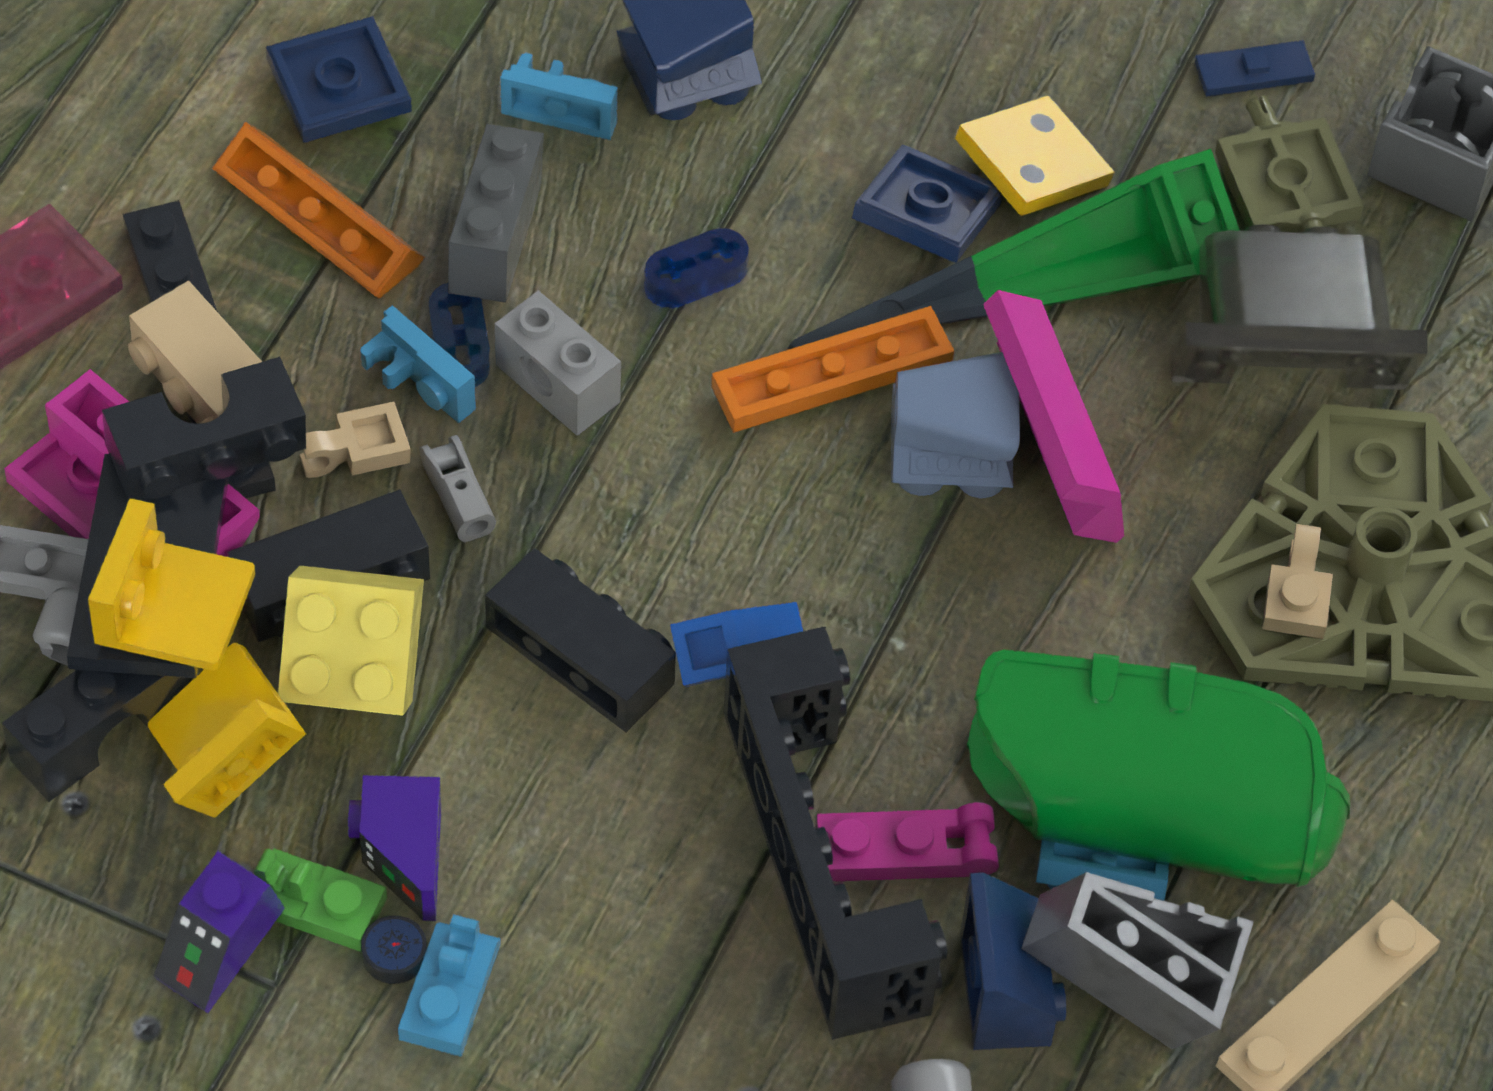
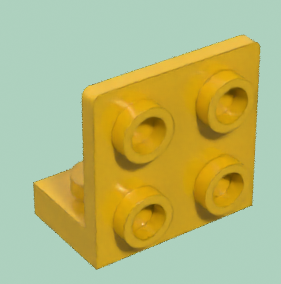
M130 498L88 598L94 644L215 671L221 665L255 577V566L251 562L165 543L164 532L157 529L155 504Z
M232 643L226 649L219 669L215 671L204 669L148 722L149 730L178 770L163 784L175 803L216 818L306 735V732L247 649L238 643Z

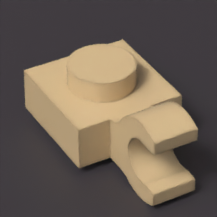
M389 402L336 414L335 430L306 433V449L303 450L304 453L299 455V459L306 478L326 475L332 472L339 464L346 461L351 475H357L410 463L411 448L395 402Z
M1296 524L1294 540L1291 542L1288 567L1271 565L1262 630L1324 639L1333 574L1315 571L1321 527Z

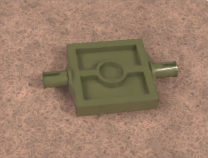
M1261 95L1260 100H1258V96H1254L1246 103V109L1255 127L1243 134L1218 138L1215 155L1251 241L1285 234H1300L1307 247L1310 259L1318 261L1320 255L1321 260H1324L1334 251L1324 227L1360 220L1364 206L1325 117L1303 122L1279 121L1274 114L1269 98L1266 95Z

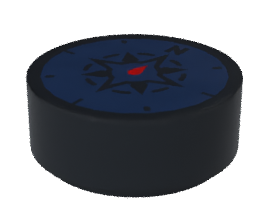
M386 916L376 920L367 928L362 938L361 948L364 966L372 977L384 983L399 984L413 979L417 976L427 951L426 936L422 928L415 921L403 916Z

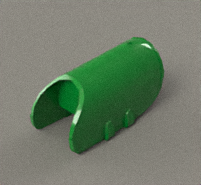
M1000 650L993 652L986 659L980 671L974 696L976 713L972 720L967 748L970 751L971 768L987 794L1030 832L1034 839L1263 884H1295V887L1307 885L1312 878L1329 865L1342 840L1346 821L1350 818V795L1341 779L1327 772L1322 739L1314 722L1295 703L1279 693L1243 681L1196 672L1195 665L1171 662L1169 668L1128 664L1120 663L1119 656L1099 653H1093L1092 659Z

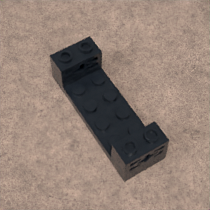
M824 626L727 649L723 714L831 1038L834 1040L930 1016L932 1014L935 990L942 988L940 961L947 958V945L939 921L929 922L921 899L852 916L851 903L844 883H833L828 865L833 864V854L827 831L823 826L814 827L809 810L814 809V798L809 778L805 772L796 773L790 757L795 755L796 752L837 743L839 718L846 717L847 715L846 701L842 690L843 686L850 684L847 658L842 648L833 649Z

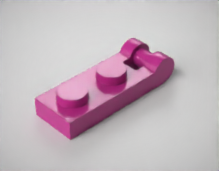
M968 803L958 809L823 813L817 814L816 828L823 826L830 840L833 864L828 865L833 882L970 877V873H985L989 875L999 868L997 847L990 843L989 836L995 829L993 808L985 803ZM946 838H964L965 846L947 849Z

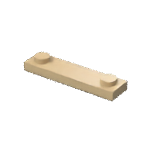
M1392 899L1221 1054L1216 1067L1242 1091H1286L1437 952L1441 941Z

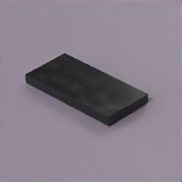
M104 454L67 651L68 669L196 678L198 667L94 644L88 598L129 502L110 455ZM229 476L220 480L206 479L180 487L162 498H145L140 500L155 504L157 529L164 532L165 543L217 555Z

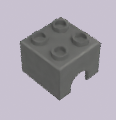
M1427 46L1414 68L1409 87L1402 102L1395 101L1380 125L1367 176L1472 222L1493 185V74Z

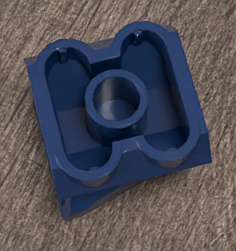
M622 0L633 26L616 31L621 57L650 116L658 115L663 119L672 121L682 120L695 111L697 102L709 99L721 105L736 104L748 95L750 87L762 84L753 51V16L745 0Z

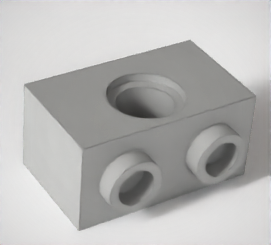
M539 290L495 323L496 366L576 436L620 403L621 361Z

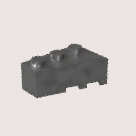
M1086 872L1040 895L1021 949L1169 1048L1174 1049L1221 1028L1254 921L1241 917L1227 920L1204 913L1203 906L1189 902L1180 906L1155 899L1154 892Z

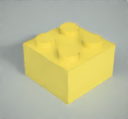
M299 566L288 577L278 694L285 703L403 716L413 701L424 579Z

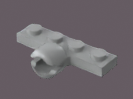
M0 525V592L46 600L32 636L34 641L39 644L42 654L68 666L67 651L89 539Z

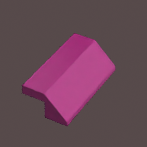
M997 290L983 306L998 340V348L1004 355L1019 392V400L1073 534L1117 543L1124 537L1121 493L1042 301Z
M91 369L45 404L49 433L4 468L7 483L68 535L89 539L104 454H109L105 446L102 410L129 402ZM229 484L217 555L228 557V551L244 545L260 518L259 509Z

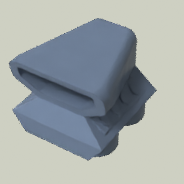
M998 352L897 372L896 384H893L891 409V482L899 483L903 490L918 496L932 495L939 491L943 485H957L964 493L976 498L992 497L998 494L1003 487L1013 488V457L1018 450L1020 440L1019 392L1003 353Z

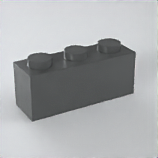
M486 124L449 240L448 293L506 303L542 184L544 133Z

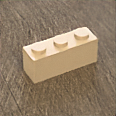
M190 281L183 283L129 315L132 342L128 343V350L134 363L144 374L148 375L152 372L163 384L164 393L172 407L180 414L187 412L197 424L210 422L224 412L221 374L262 362Z

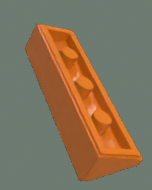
M247 122L244 123L212 168L379 299L414 271L425 258L271 137Z

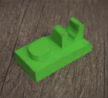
M275 848L273 850H264L254 870V875L272 887L285 907L276 922L362 952L361 943L365 931L378 919L387 900L386 886L330 866L325 867Z

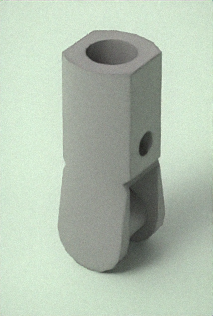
M457 435L449 437V444L434 449L424 445L419 448L425 472L438 493L459 540L468 542L489 535L495 528L496 520L474 475L462 442ZM455 466L458 468L457 471L445 475L441 472Z

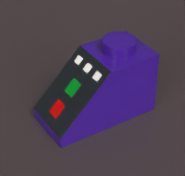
M363 775L361 800H350L349 838H360L362 863L423 921H436L442 812L440 777Z
M217 851L178 904L154 977L208 1014L285 907L268 883Z

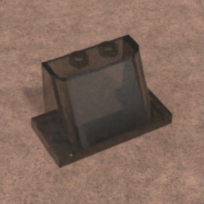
M1267 224L1252 225L1247 227L1245 231H1221L1206 236L1200 247V323L1186 322L1171 358V382L1230 384L1238 366L1347 369V388L1405 390L1428 354L1427 331L1391 329L1380 243L1375 238L1364 235L1338 234L1337 229L1325 226L1311 227L1304 230L1303 233L1280 232L1278 227Z

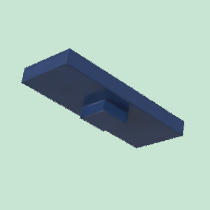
M1303 40L1200 54L1195 56L1194 61L1206 97L1314 82L1315 72Z

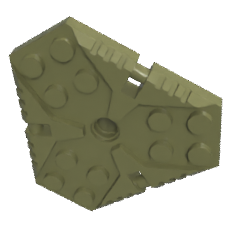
M1322 404L1264 481L1261 492L1262 502L1260 503L1253 498L1249 501L1193 575L1188 590L1189 594L1243 680L1285 684L1301 682L1307 686L1324 684L1325 687L1338 688V686H1346L1347 689L1363 690L1364 684L1385 685L1388 693L1403 694L1404 691L1411 692L1412 695L1424 696L1427 693L1432 694L1434 697L1446 698L1447 695H1450L1456 699L1493 702V524L1487 517L1492 500L1433 413ZM1296 524L1321 527L1315 571L1333 574L1324 639L1262 630L1271 565L1288 567L1291 542L1294 540ZM1467 529L1470 533L1460 537L1457 532ZM1366 652L1385 654V661L1366 659Z

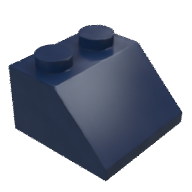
M970 873L960 930L973 1050L1051 1046L1056 1022L1066 1020L1063 982H1053L1051 968L1021 949L1039 898L985 873Z

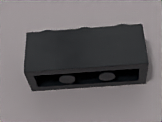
M400 489L227 552L228 557L251 562L255 566V577L243 605V610L258 642L275 636L283 637L288 577L299 566L424 579V581L430 579L429 546Z
M533 548L485 594L486 628L624 732H627L675 684L676 652L661 633L651 628L645 630L626 615L624 609L615 599L607 594L598 595L579 581L576 573L565 562L558 559L552 561L536 548Z

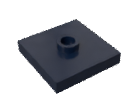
M373 16L266 46L267 61L303 143L412 112L411 97Z
M901 145L855 202L852 219L957 263L1001 205L1003 195L991 181L911 147Z

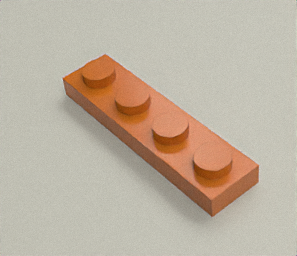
M929 306L712 373L711 387L733 433L895 383L897 372L952 362L954 349L934 310Z

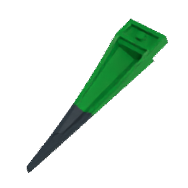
M1208 149L1159 164L968 258L800 336L790 343L788 349L929 306L934 310L941 325L987 317L988 315L983 304L997 290L1039 299L1042 301L1043 306L1184 282L1194 277L1242 263L1249 256L1212 149Z

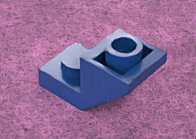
M797 602L730 610L670 624L682 682L685 687L726 678L727 649L804 631Z

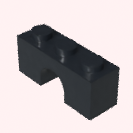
M281 357L221 374L224 412L218 418L207 423H188L174 416L169 410L162 392L103 409L105 446L128 501L130 498L135 500L162 498L171 494L177 488L206 479L220 480L230 476L236 470L265 461H282L292 456L295 452L306 449V414Z
M75 670L2 722L10 761L50 802L100 766L98 760L100 744L117 724L130 716L136 715L148 727L149 720L194 678Z

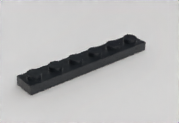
M180 201L123 214L124 228L149 303L183 283L190 281L217 311ZM186 412L189 423L197 424L194 421V419ZM268 461L236 470L229 476L228 484L245 498L276 491L275 478Z

